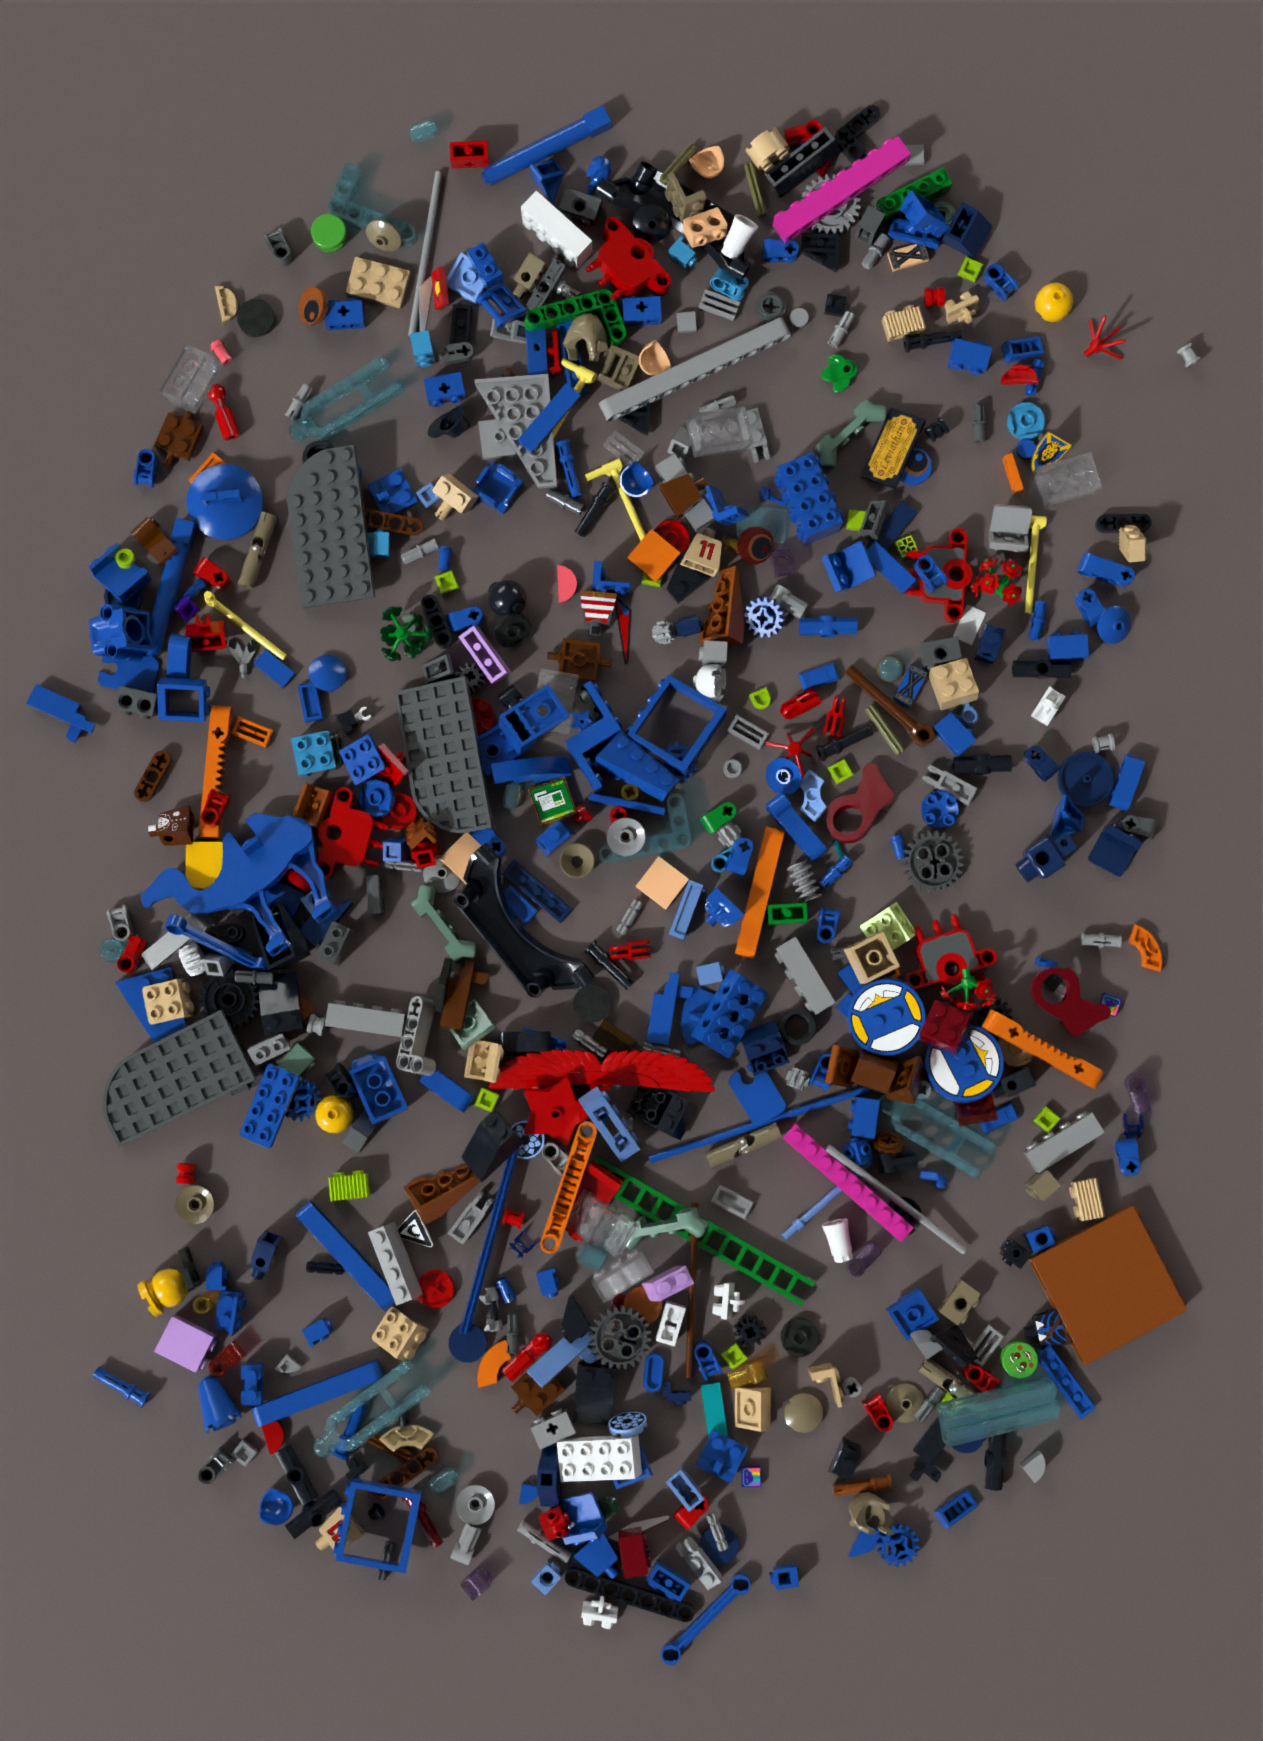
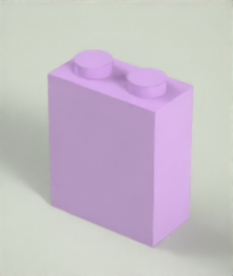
M674 1266L641 1284L650 1301H662L693 1285L694 1282L686 1266Z
M175 1314L171 1317L154 1352L196 1373L199 1369H204L208 1361L206 1358L208 1352H212L216 1346L217 1341H215L217 1335Z

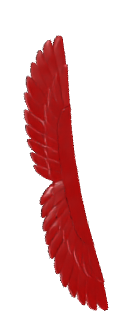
M558 1049L540 1051L541 1054L528 1052L527 1055L516 1056L515 1060L506 1061V1066L499 1067V1079H496L495 1083L489 1084L490 1089L513 1090L548 1087L569 1076L571 1085L591 1084L590 1090L596 1086H605L604 1088H599V1090L609 1091L610 1086L615 1084L687 1092L715 1091V1087L709 1084L713 1082V1079L708 1075H704L706 1071L697 1068L698 1064L687 1062V1058L676 1057L675 1054L662 1055L660 1051L650 1053V1050H644L640 1053L639 1050H633L629 1053L628 1050L620 1051L619 1053L613 1051L604 1059L603 1063H600L597 1057L585 1050V1053L576 1049L574 1052L569 1049H563V1051Z

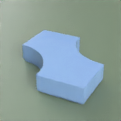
M809 769L804 778H802L800 785L804 792V803L800 811L816 823L827 809V806L821 799V788L825 781Z

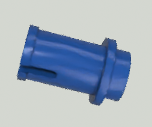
M441 546L440 550H438L440 553L438 569L450 571L451 554H453L452 548Z
M901 834L890 837L891 841L889 842L893 845L896 859L907 857V854L903 852L906 850L903 842L905 838H902Z
M507 1277L496 1281V1288H499L505 1303L511 1302V1299H516L509 1284L510 1279H507Z

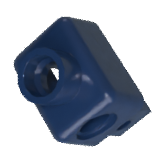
M1067 832L1049 841V836L1046 835L1023 850L1022 856L1024 858L1015 863V866L1027 883L1036 877L1046 879L1064 867L1066 864L1062 858L1078 847ZM1038 852L1043 853L1045 856V863L1043 865H1039L1035 860Z

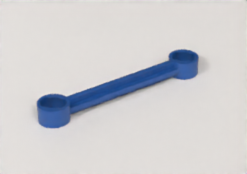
M174 914L169 915L165 924V929L175 935L183 934L251 968V971H271L267 969L263 957L255 958L188 925L185 918Z
M739 1572L734 1574L731 1578V1585L674 1643L668 1642L663 1645L661 1658L667 1665L678 1663L681 1658V1651L737 1595H744L750 1590V1579L745 1573ZM735 1579H747L748 1584L744 1590H737L733 1582ZM665 1649L666 1651L669 1649L677 1650V1657L674 1660L666 1659L664 1656Z

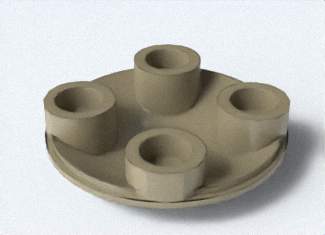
M803 1392L796 1394L785 1405V1420L797 1432L806 1433L813 1431L822 1421V1405L811 1394Z

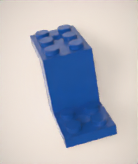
M589 681L584 684L585 691L588 692L602 719L565 741V745L594 792L598 794L603 790L602 785L604 783L599 773L594 774L592 771L593 764L587 755L611 741L621 731L622 723L617 716H612V708L606 699L602 700V692L596 683L592 684Z
M549 684L502 713L499 717L498 725L478 737L484 774L487 778L493 774L491 764L516 760L535 747L538 737L570 717ZM544 706L548 709V714L541 716L538 714L537 709ZM490 746H495L498 749V754L491 756L488 754L487 749Z

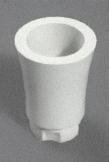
M735 214L721 252L731 259L734 257L738 258L752 235L758 229V225L742 215Z
M841 1218L822 1224L821 1226L826 1234L835 1262L840 1263L853 1259L848 1219Z

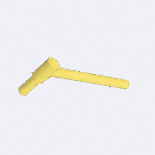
M565 358L561 362L562 366L576 373L579 380L574 390L579 394L585 383H593L597 378V373L582 365L578 366ZM569 411L554 427L553 440L556 434L558 433L560 427L562 426L565 418L567 417Z
M620 459L613 460L602 465L601 468L585 474L587 481L604 474L613 477L641 541L646 536V533L629 495L621 488L619 473L623 466Z
M1032 515L1029 525L1032 533L1025 613L1032 614L1039 530L1046 527L1047 517Z
M210 591L204 593V599L208 606L217 609L280 660L283 661L287 657L283 651L216 600Z

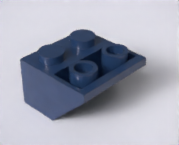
M962 202L949 225L950 228L944 234L942 243L975 260L993 226L978 210Z
M775 1021L747 1030L740 1040L754 1076L790 1063Z

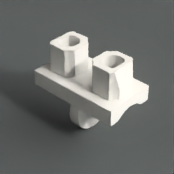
M1049 686L1031 716L1048 726L1066 696Z
M728 1282L714 1286V1296H722L723 1300L722 1304L714 1303L712 1313L721 1316V1319L727 1320L732 1318L733 1312H739V1305H745V1300L740 1299V1292H734L735 1283Z
M600 1596V1601H583L581 1615L583 1624L592 1626L594 1625V1620L602 1621L601 1626L603 1628L611 1629L613 1624L617 1622L618 1606H612L611 1603L604 1602V1596Z

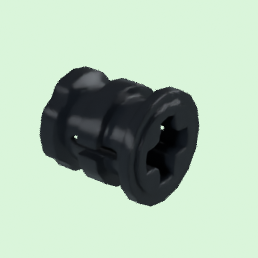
M940 417L937 418L936 423H931L929 428H924L926 435L932 442H935L937 437L941 438L943 433H949L946 423Z

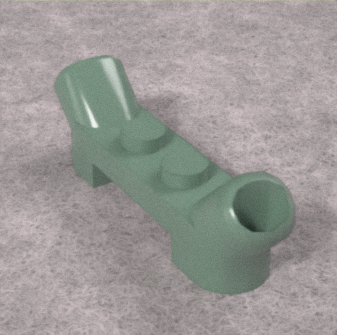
M868 398L861 402L853 413L856 418L834 439L827 434L814 447L813 450L820 456L821 468H835L837 449L840 446L842 448L850 442V437L854 433L856 435L859 434L864 428V423L883 422L886 419V407L884 405H874Z
M421 885L418 888L417 897L410 904L421 918L428 914L450 943L444 949L455 963L463 957L471 959L476 957L477 943L457 939L455 937L457 934L456 930L451 924L449 926L446 925L443 921L446 917L440 909L436 911L433 908L436 889L433 886Z
M697 1207L681 1209L676 1214L677 1218L646 1223L645 1216L632 1218L624 1222L626 1233L621 1241L626 1248L632 1250L637 1248L643 1236L657 1237L663 1232L674 1234L679 1232V1229H685L699 1238L707 1230L708 1222L699 1217Z

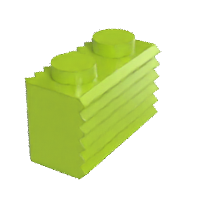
M364 1170L352 1171V1175L336 1172L333 1173V1177L328 1178L330 1201L371 1196L369 1173H364Z

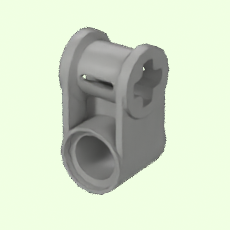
M123 904L120 908L107 909V917L111 924L114 938L121 942H129L131 936L134 935L127 904ZM126 928L127 935L121 938L119 933L121 929Z
M546 1142L542 1148V1155L562 1177L565 1168L564 1164L567 1162L569 1155L555 1142ZM554 1146L556 1153L553 1156H548L545 1153L546 1147Z

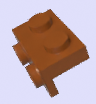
M304 783L297 805L293 810V816L302 818L311 826L319 828L333 792Z
M422 817L416 823L412 822L405 832L407 845L413 849L425 837L435 843L437 841L435 825L429 820H424Z

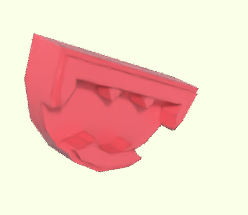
M557 565L558 598L560 604L567 602L575 594L577 581L570 569Z

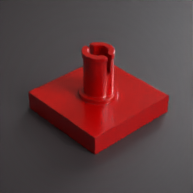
M382 743L377 749L386 765V769L375 776L379 780L388 782L395 790L409 772L403 765L406 762L405 755L400 758L404 754L401 751L394 755Z

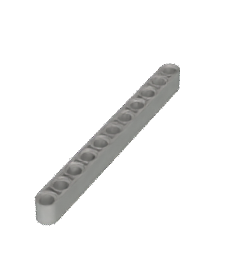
M777 318L602 400L599 406L607 422H611L646 406L647 402L652 403L783 342L791 336V333L783 318Z

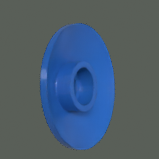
M1108 607L1098 619L1097 631L1100 638L1110 644L1122 641L1129 633L1131 618L1128 611L1123 607Z
M777 758L766 769V781L769 787L778 794L781 792L784 795H790L797 791L802 783V776L798 765L788 758Z

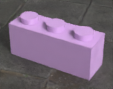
M473 625L459 636L491 684H497L511 673L479 626Z

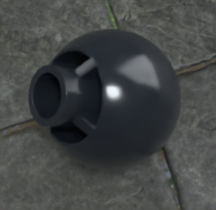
M502 580L490 585L488 600L495 614L501 617L507 613H521L523 611L527 597L524 588L519 583L513 580Z

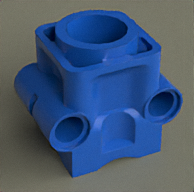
M104 604L101 607L100 616L89 620L93 654L113 660L140 662L143 659L144 652L153 650V641L149 633V612L138 611L132 607Z

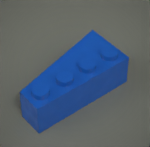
M622 731L596 756L593 763L595 767L607 770V773L624 779L626 783L641 788V791L661 801H664L679 782L677 777Z

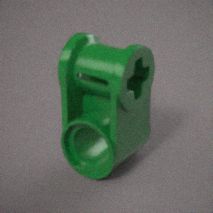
M726 802L699 820L711 835L735 817L736 807L732 803ZM725 806L732 808L731 816L723 815Z

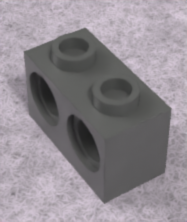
M121 685L119 686L115 708L121 709L120 713L132 715V712L138 713L141 718L150 719L153 716H157V692ZM127 695L132 698L130 706L125 703ZM145 700H148L151 703V707L149 710L145 709L143 706Z

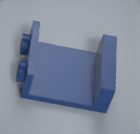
M116 543L114 546L109 547L99 559H95L91 566H89L92 576L122 604H125L149 583L151 578L144 567L140 569L136 564L127 569L119 567L115 556L121 550V547Z

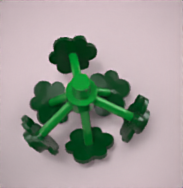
M391 606L382 613L383 620H393L396 625L394 627L392 624H389L387 627L380 629L381 641L386 642L387 646H393L392 649H381L386 659L401 661V655L395 652L401 640L405 641L403 645V654L413 659L416 655L421 654L422 641H417L416 639L410 641L408 639L409 636H424L425 645L428 646V641L432 640L433 633L428 623H425L423 632H417L418 629L423 627L421 615H416L414 612L405 614L403 616V621L405 622L403 627L400 626L396 618L400 616L401 607Z

